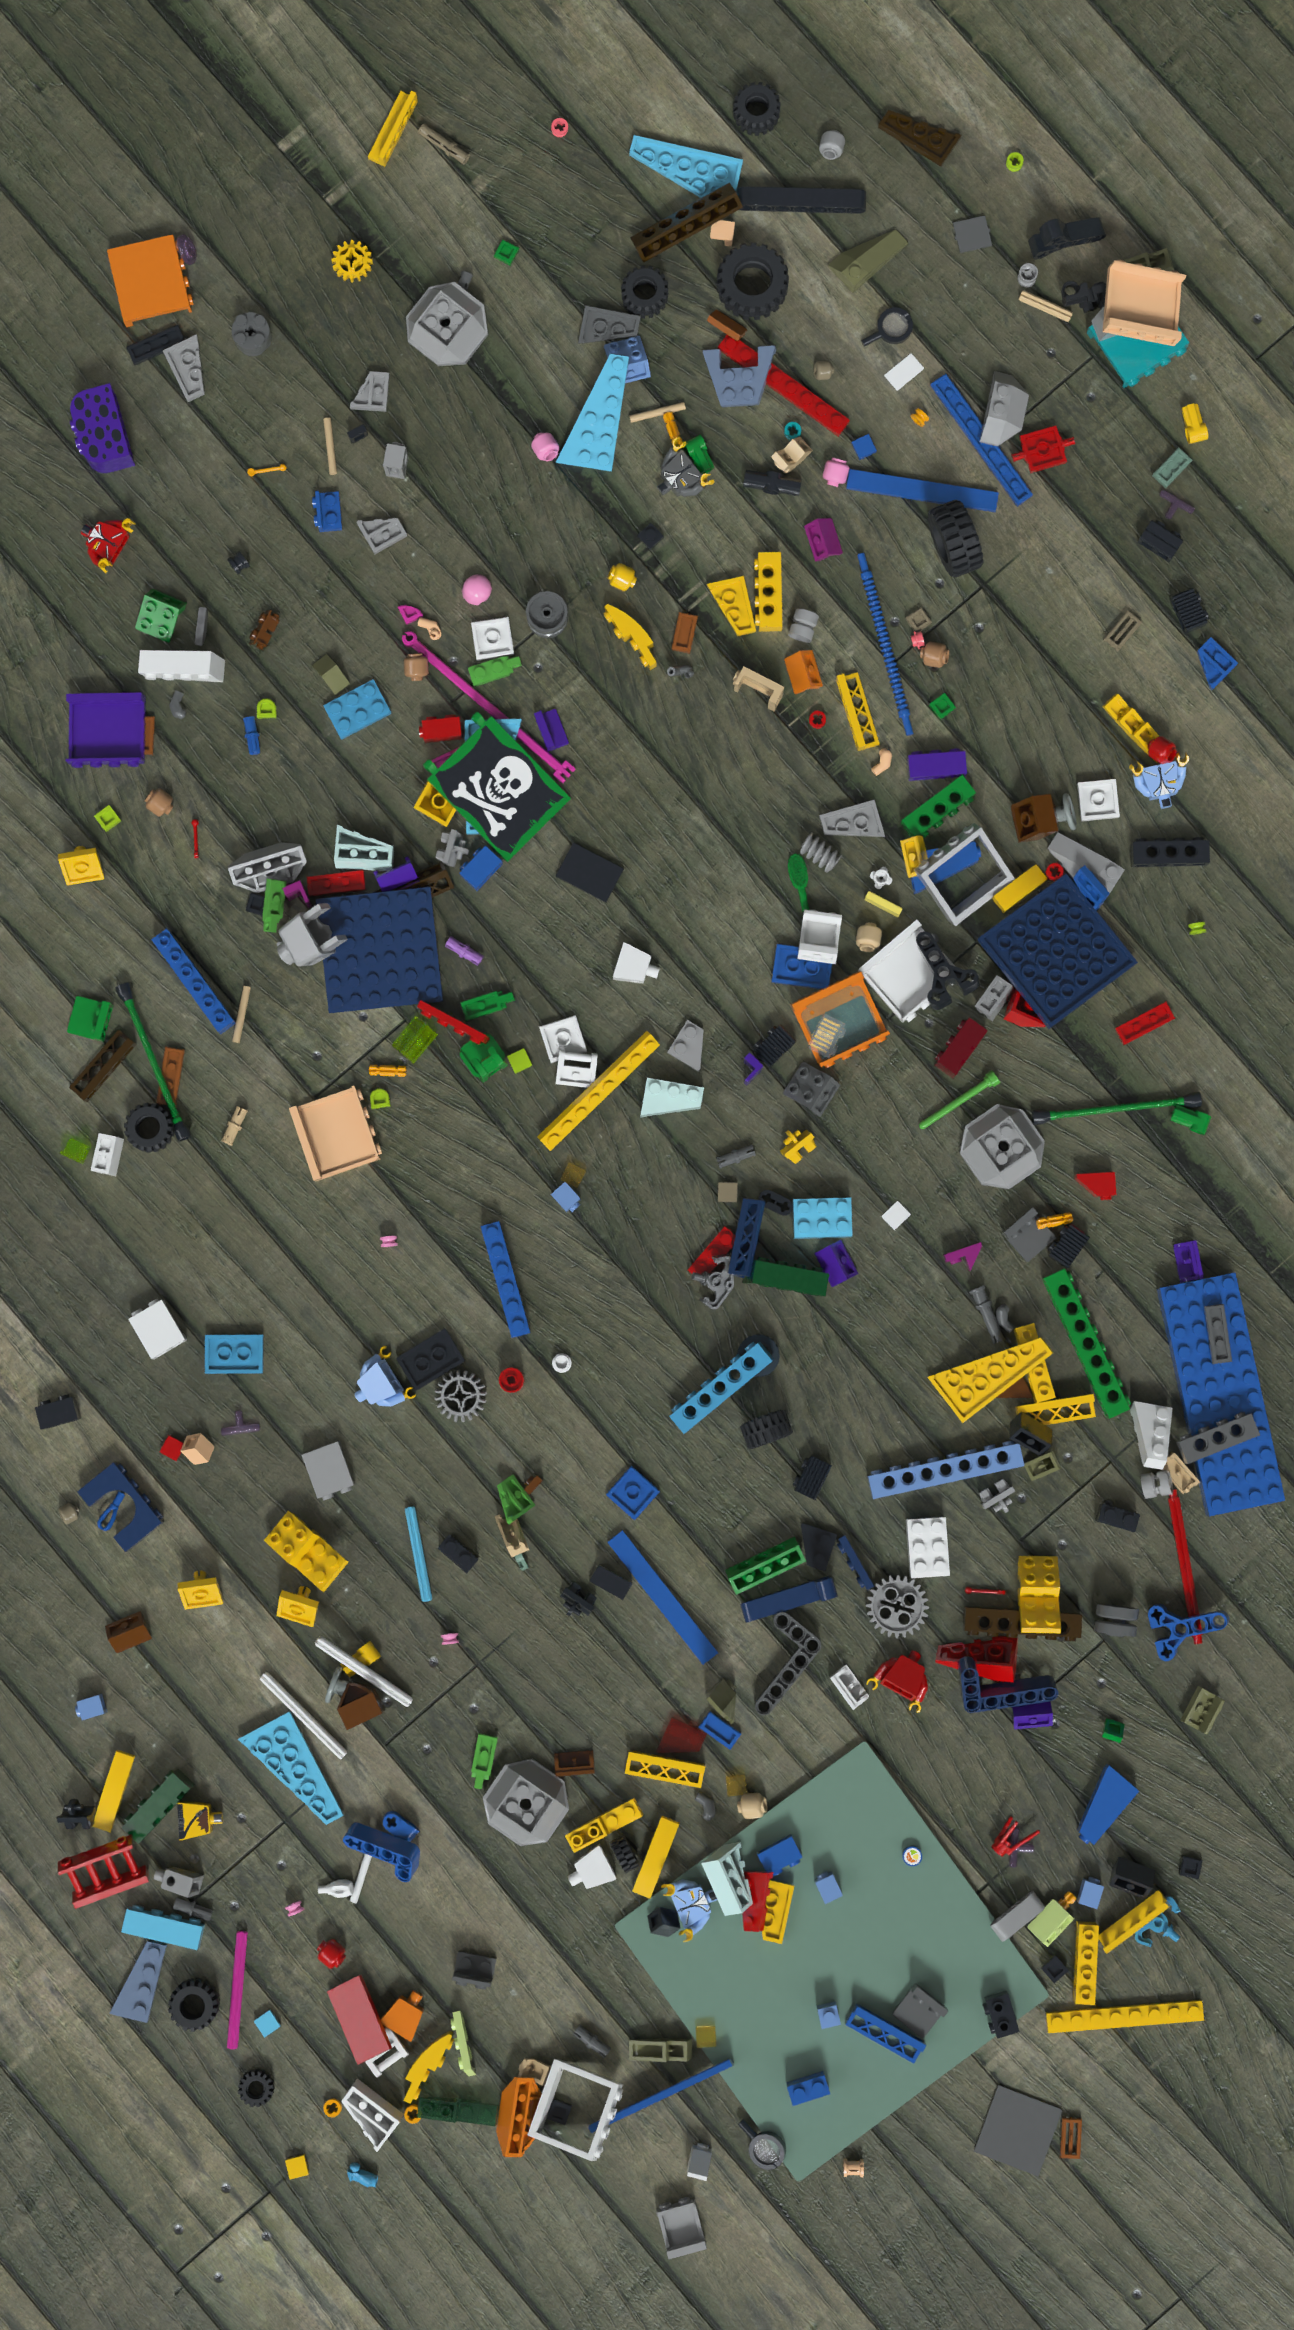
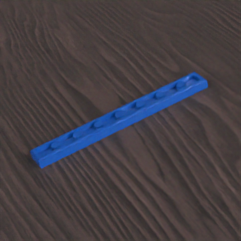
M944 374L932 382L930 386L1014 504L1018 507L1033 496L1032 492L999 446L980 442L983 424L948 375Z
M849 469L846 487L849 490L938 504L959 500L964 504L965 508L996 512L999 492Z
M622 1530L607 1543L699 1661L704 1665L718 1654L717 1650Z
M727 2059L616 2112L615 2118L610 2121L609 2125L734 2066L732 2059ZM599 2121L589 2125L590 2133L597 2130Z

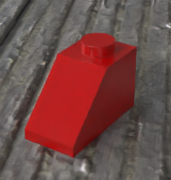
M1115 1172L1074 1175V1179L1094 1197H1100V1200H1112V1196L1117 1195Z

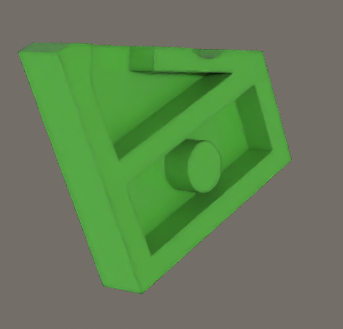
M513 1474L497 1485L508 1525L535 1506Z

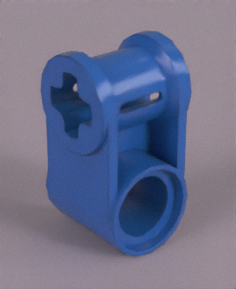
M389 1811L384 1816V1828L395 1837L411 1842L420 1832L414 1824L396 1811ZM388 1817H389L390 1819H392L393 1817H395V1818H396V1819H395V1823H396V1824L392 1823L391 1825H389V1824H388V1821H389V1820H388Z

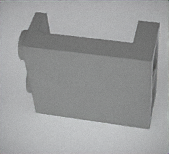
M340 1441L302 1455L317 1499L323 1498L324 1501L334 1497L333 1493L341 1491V1494L352 1490L351 1486H354L355 1482L348 1469Z
M681 2198L678 2200V2203L671 2204L666 2202L660 2204V2208H656L668 2259L707 2249L694 2198Z

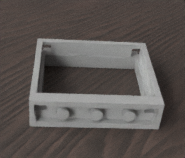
M975 823L965 827L957 836L950 838L946 845L936 849L932 856L927 860L921 861V864L914 869L946 919L954 926H957L1015 880L983 829ZM979 837L1001 872L951 910L928 875L975 838Z

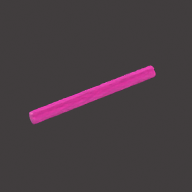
M238 1931L236 1934L227 2039L228 2049H237L248 1934L246 1931Z

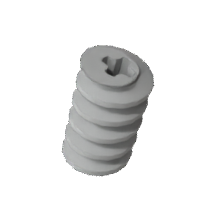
M811 832L801 845L800 853L803 855L808 852L807 859L814 856L812 862L815 864L820 861L819 868L826 865L825 872L827 873L836 866L842 855L837 858V850L831 853L832 846L824 848L825 841L818 844L819 837L812 839L813 832Z

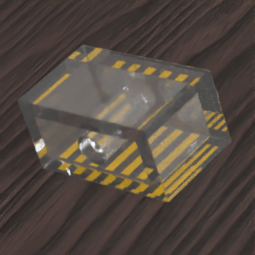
M823 1013L806 1048L827 1058L830 1055L834 1056L838 1048L836 1043L839 1038H843L846 1032V1028H844L845 1023Z

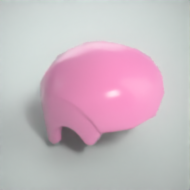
M478 574L466 579L462 588L463 598L473 605H479L488 600L492 591L491 582L486 576Z

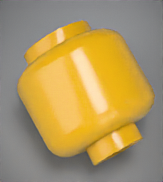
M618 563L616 566L613 565L607 579H609L611 586L626 591L629 587H634L637 577L634 576L635 570L633 568Z

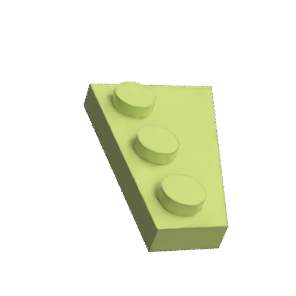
M461 2011L452 2012L451 2026L452 2030H456L457 2038H454L456 2050L460 2049L461 2057L458 2058L460 2070L463 2069L468 2076L476 2075L475 2068L471 2066L470 2062L472 2060V2053L466 2042L468 2041V2035L463 2014Z

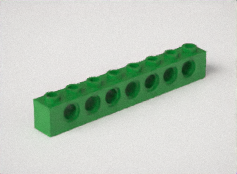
M1062 1269L1043 1278L1042 1281L1106 1418L1111 1419L1130 1410V1399L1127 1394L1123 1395L1121 1387H1123L1122 1382L1118 1376L1115 1377L1112 1371L1115 1369L1111 1359L1107 1360L1104 1354L1106 1348L1103 1342H1099L1096 1337L1098 1331L1095 1325L1089 1322L1088 1317H1090L1088 1309L1086 1306L1082 1307L1080 1302L1082 1297L1079 1290L1074 1289L1071 1283L1074 1281L1071 1273ZM1064 1285L1067 1287L1068 1293L1066 1296L1059 1294V1286ZM1068 1303H1073L1076 1306V1311L1073 1314L1069 1313L1066 1309ZM1077 1320H1081L1084 1323L1082 1331H1078L1075 1328ZM1085 1338L1092 1340V1346L1089 1349L1083 1346ZM1094 1355L1099 1356L1101 1360L1098 1366H1094L1091 1363V1358ZM1101 1373H1106L1109 1377L1106 1384L1101 1383L1099 1380ZM1111 1390L1117 1394V1398L1113 1402L1107 1397L1108 1392Z

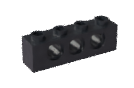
M1204 837L1192 838L1193 840L1185 841V838H1174L1173 841H1166V838H1156L1154 841H1147L1146 838L1135 839V842H1132L1130 845L1131 867L1208 866L1210 863L1209 840H1204ZM1186 847L1193 849L1194 854L1192 856H1188L1185 853ZM1147 848L1154 849L1156 855L1153 857L1149 856L1146 852ZM1166 848H1172L1175 855L1168 856L1165 851Z

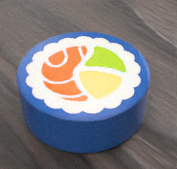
M908 1846L904 1849L902 1858L908 1866H917L922 1860V1853L919 1848Z

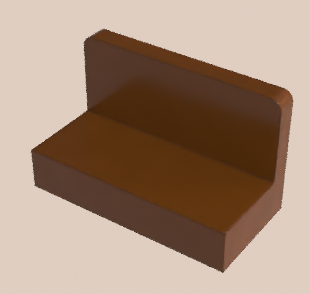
M141 1611L105 1626L108 1641L116 1653L152 1639Z

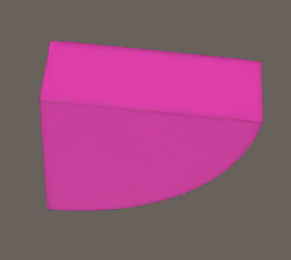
M407 605L398 607L406 625L423 617L421 611L415 607Z

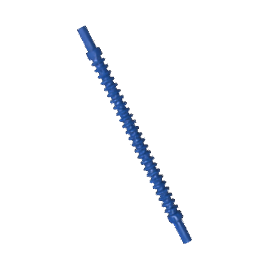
M860 553L857 555L862 571L860 575L864 581L863 585H866L864 590H867L866 595L869 596L867 598L870 601L868 605L871 606L870 611H873L871 615L874 616L873 621L876 622L874 626H877V637H880L878 641L881 642L880 647L883 648L881 652H884L882 656L885 657L884 662L887 663L885 667L888 668L887 673H890L888 678H891L890 683L893 684L891 688H894L892 693L895 694L894 699H897L895 703L898 704L897 709L900 710L898 715L899 718H902L906 736L914 734L909 719L910 711L906 708L908 704H905V694L902 693L904 689L901 688L902 683L899 682L901 678H898L899 673L896 672L898 670L895 667L897 663L894 662L895 657H892L894 652H891L892 647L889 646L891 642H888L890 637L887 636L888 631H885L887 627L884 626L885 621L882 620L884 616H881L883 612L880 611L881 606L878 605L880 603L877 600L878 595H875L877 590H874L876 586L873 585L874 580L871 579L873 577L872 572L869 571L865 554Z

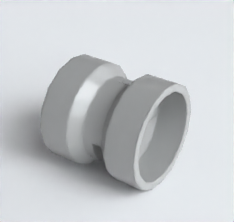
M1031 263L1021 266L1017 280L1022 287L1029 288L1035 284L1038 275L1037 267Z

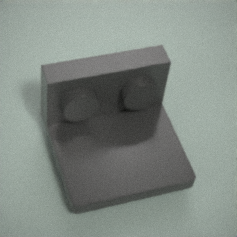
M802 1062L783 1094L821 1117L840 1084L831 1076Z
M1034 1208L1027 1211L1002 1233L1026 1262H1029L1056 1238L1048 1227L1043 1229L1037 1228L1036 1220L1039 1217L1037 1216L1038 1212Z
M458 1951L452 1980L462 1986H467V1983L474 1984L475 1988L478 1989L491 1987L497 1958Z
M915 1983L892 2014L923 2039L940 2016L945 2017L948 2009Z

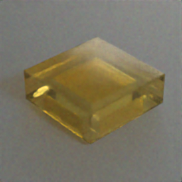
M568 1163L560 1180L578 1188L586 1171Z
M745 1774L725 1776L728 1797L747 1794Z
M715 2026L696 2027L697 2048L716 2047Z

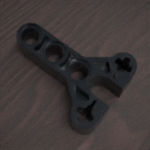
M1100 217L1069 223L1060 222L1059 219H1052L1045 222L1039 228L1040 233L1034 234L1028 240L1033 259L1037 260L1063 248L1100 241L1106 237V233Z
M923 931L917 935L916 943L918 950L934 975L932 989L927 994L928 1002L932 1009L940 1010L952 1003L951 996L946 990L950 984H956L964 996L979 987V977L975 970H963L950 965L929 932ZM923 940L930 941L926 946L920 944ZM934 955L939 956L937 961H931L930 958ZM942 971L949 972L946 977L939 976Z

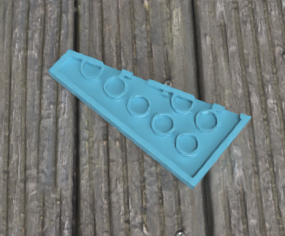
M609 355L556 463L612 472L629 362L628 356Z
M290 1711L238 1739L326 1825L344 1816Z

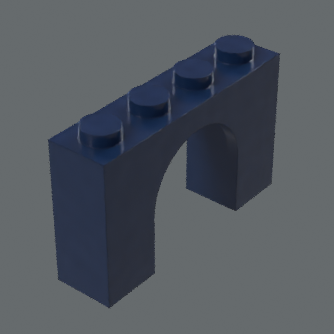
M113 1462L77 1492L89 1507H92L108 1493L115 1490L126 1492L131 1496L135 1503V1516L129 1525L113 1537L121 1548L128 1552L163 1524L162 1518L164 1516L157 1508L154 1509L150 1505L151 1499L145 1493L142 1494L138 1490L140 1487L133 1478L129 1479L125 1474L128 1472L121 1463Z

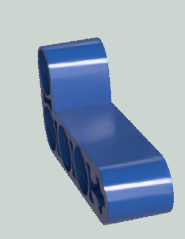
M357 1822L350 1826L343 1837V1842L347 1847L395 1865V1876L402 1882H409L419 1866L420 1849L416 1844Z

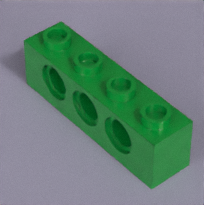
M961 775L902 819L900 824L910 837L923 836L924 839L929 835L928 831L931 828L937 829L944 823L943 819L947 816L952 818L959 812L958 808L963 804L968 806L975 800L973 797L976 792L965 777ZM956 794L959 796L960 801L952 802L949 796ZM937 805L942 806L944 813H936L934 807ZM927 817L929 824L922 825L919 822V818Z
M793 1537L726 1569L725 1572L737 1595L806 1562V1559L796 1538Z

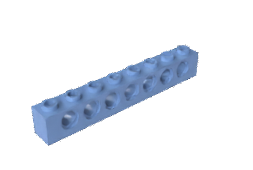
M1012 1440L1003 1442L1002 1447L996 1448L995 1444L984 1446V1451L977 1452L976 1449L966 1450L965 1455L958 1456L957 1453L946 1455L947 1459L939 1460V1457L927 1459L928 1463L920 1464V1461L908 1463L909 1467L902 1469L901 1465L889 1467L890 1471L882 1472V1469L871 1471V1475L867 1476L872 1499L1024 1466L1020 1444H1015ZM1000 1451H1004L1007 1455L1004 1462L997 1460V1454ZM981 1455L986 1456L988 1459L987 1465L983 1467L978 1464V1458ZM963 1459L969 1462V1468L965 1471L959 1468V1462ZM945 1463L950 1466V1472L947 1475H943L940 1472L941 1465ZM924 1468L931 1470V1476L928 1479H924L921 1476V1471ZM905 1472H910L913 1476L910 1483H905L902 1479ZM886 1476H891L894 1480L891 1487H886L883 1483Z

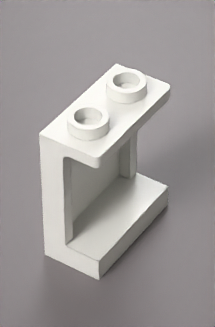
M804 910L797 959L836 964L842 915L833 912L824 913L817 910Z
M153 1300L148 1304V1308L143 1311L141 1308L131 1314L132 1317L128 1319L151 1359L158 1358L187 1340L165 1305L166 1302L164 1300Z

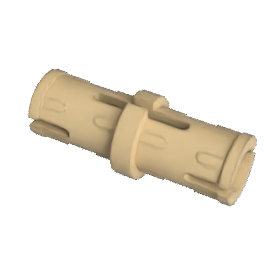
M236 1107L231 1121L227 1123L228 1127L221 1139L222 1142L233 1145L238 1131L242 1129L241 1124L248 1113L247 1110Z

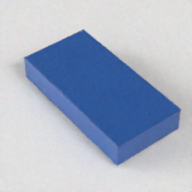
M711 1711L708 1712L699 1725L700 1729L730 1750L741 1735L739 1731Z

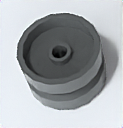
M545 591L539 592L530 599L526 608V616L531 631L543 638H553L564 631L568 622L567 605L562 597L554 592Z
M1106 1604L1096 1605V1614L1100 1617H1106L1107 1620H1096L1094 1632L1106 1633V1635L1117 1637L1137 1636V1626L1126 1623V1620H1138L1139 1609Z

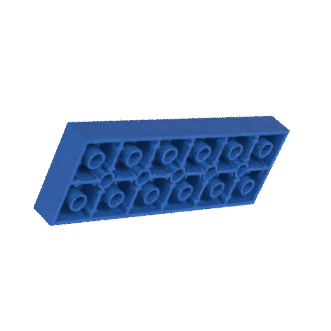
M1236 1273L1157 1289L1187 1432L1191 1433V1435L1198 1434V1429L1205 1426L1213 1428L1217 1426L1216 1422L1226 1418L1228 1421L1235 1419L1234 1415L1245 1411L1246 1414H1252L1260 1436L1194 1461L1197 1478L1200 1481L1199 1487L1206 1516L1285 1501ZM1224 1304L1232 1362L1212 1364L1204 1306ZM1237 1424L1231 1427L1233 1435H1237L1240 1432ZM1216 1431L1213 1434V1440L1220 1442L1222 1435ZM1198 1438L1195 1441V1447L1200 1450L1203 1448L1204 1442Z

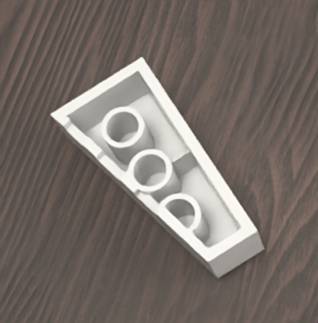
M140 650L138 673L145 676L147 680L162 678L164 680L180 679L186 681L223 682L225 660L211 651Z

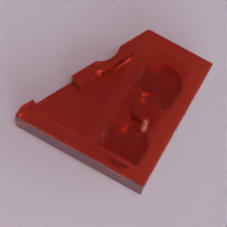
M671 1717L656 1752H699L707 1733Z

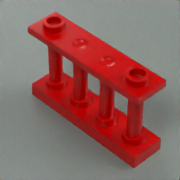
M132 1835L119 1837L115 1841L58 1861V1874L67 1873L75 1889L72 1892V1903L75 1909L149 1882L146 1865L138 1867L130 1851L133 1848ZM122 1852L131 1871L119 1874L111 1856ZM104 1859L112 1878L103 1881L93 1865L94 1862ZM86 1866L94 1883L85 1888L82 1887L75 1872V1869Z

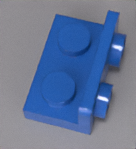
M319 490L315 491V496L312 497L313 508L317 509V515H314L315 527L318 526L320 532L342 530L339 491L320 493Z

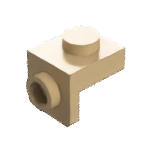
M524 2058L519 2066L518 2077H532L535 2083L545 2086L552 2066L535 2058Z

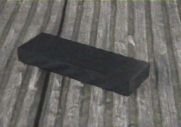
M175 325L126 348L135 366L163 354V350L185 339L179 326Z

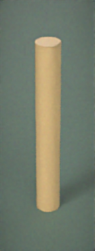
M681 402L629 415L630 422L633 423L661 416L667 412L673 413L685 410V403Z
M324 418L329 474L336 475L337 469L331 418Z
M243 986L232 1039L234 1043H240L251 989L248 986Z

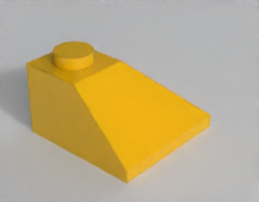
M428 781L413 807L445 827L448 826L456 811Z

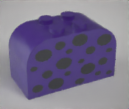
M111 384L83 390L75 395L70 405L72 420L69 421L72 431H74L77 437L74 438L76 447L79 449L80 454L84 455L90 467L100 473H110L135 466L117 396Z

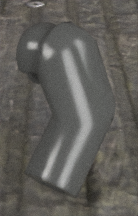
M176 690L169 703V708L175 718L183 719L186 711L182 709L180 702L184 694Z

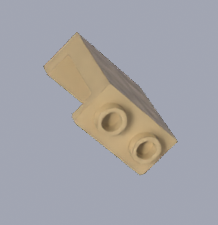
M743 666L742 670H738L733 678L734 691L738 693L742 684L750 686L770 697L768 709L775 712L783 696L784 687Z

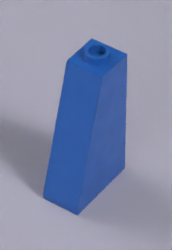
M975 841L970 842L928 876L935 885L978 863L979 857H981L980 846H976ZM936 849L926 850L927 857L932 856ZM918 876L911 877L914 894L926 889Z
M1108 1764L1104 1766L1077 1828V1831L1081 1833L1078 1837L1086 1844L1091 1842L1095 1845L1139 1792Z

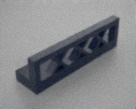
M743 1198L728 1274L740 1278L750 1277L765 1201Z

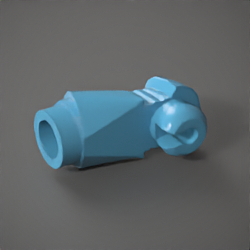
M353 2162L350 2164V2168L347 2169V2175L351 2182L352 2180L357 2181L367 2188L376 2187L378 2175L365 2170H359V2163Z

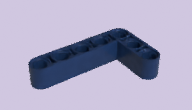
M827 1576L743 1602L740 1606L747 1623L818 1600L826 1601L838 1597L833 1578Z
M965 1656L958 1661L961 1697L964 1708L969 1713L1047 1702L1056 1699L1058 1696L1055 1679L1050 1675L1014 1680V1682L979 1685V1675L975 1660L972 1657Z

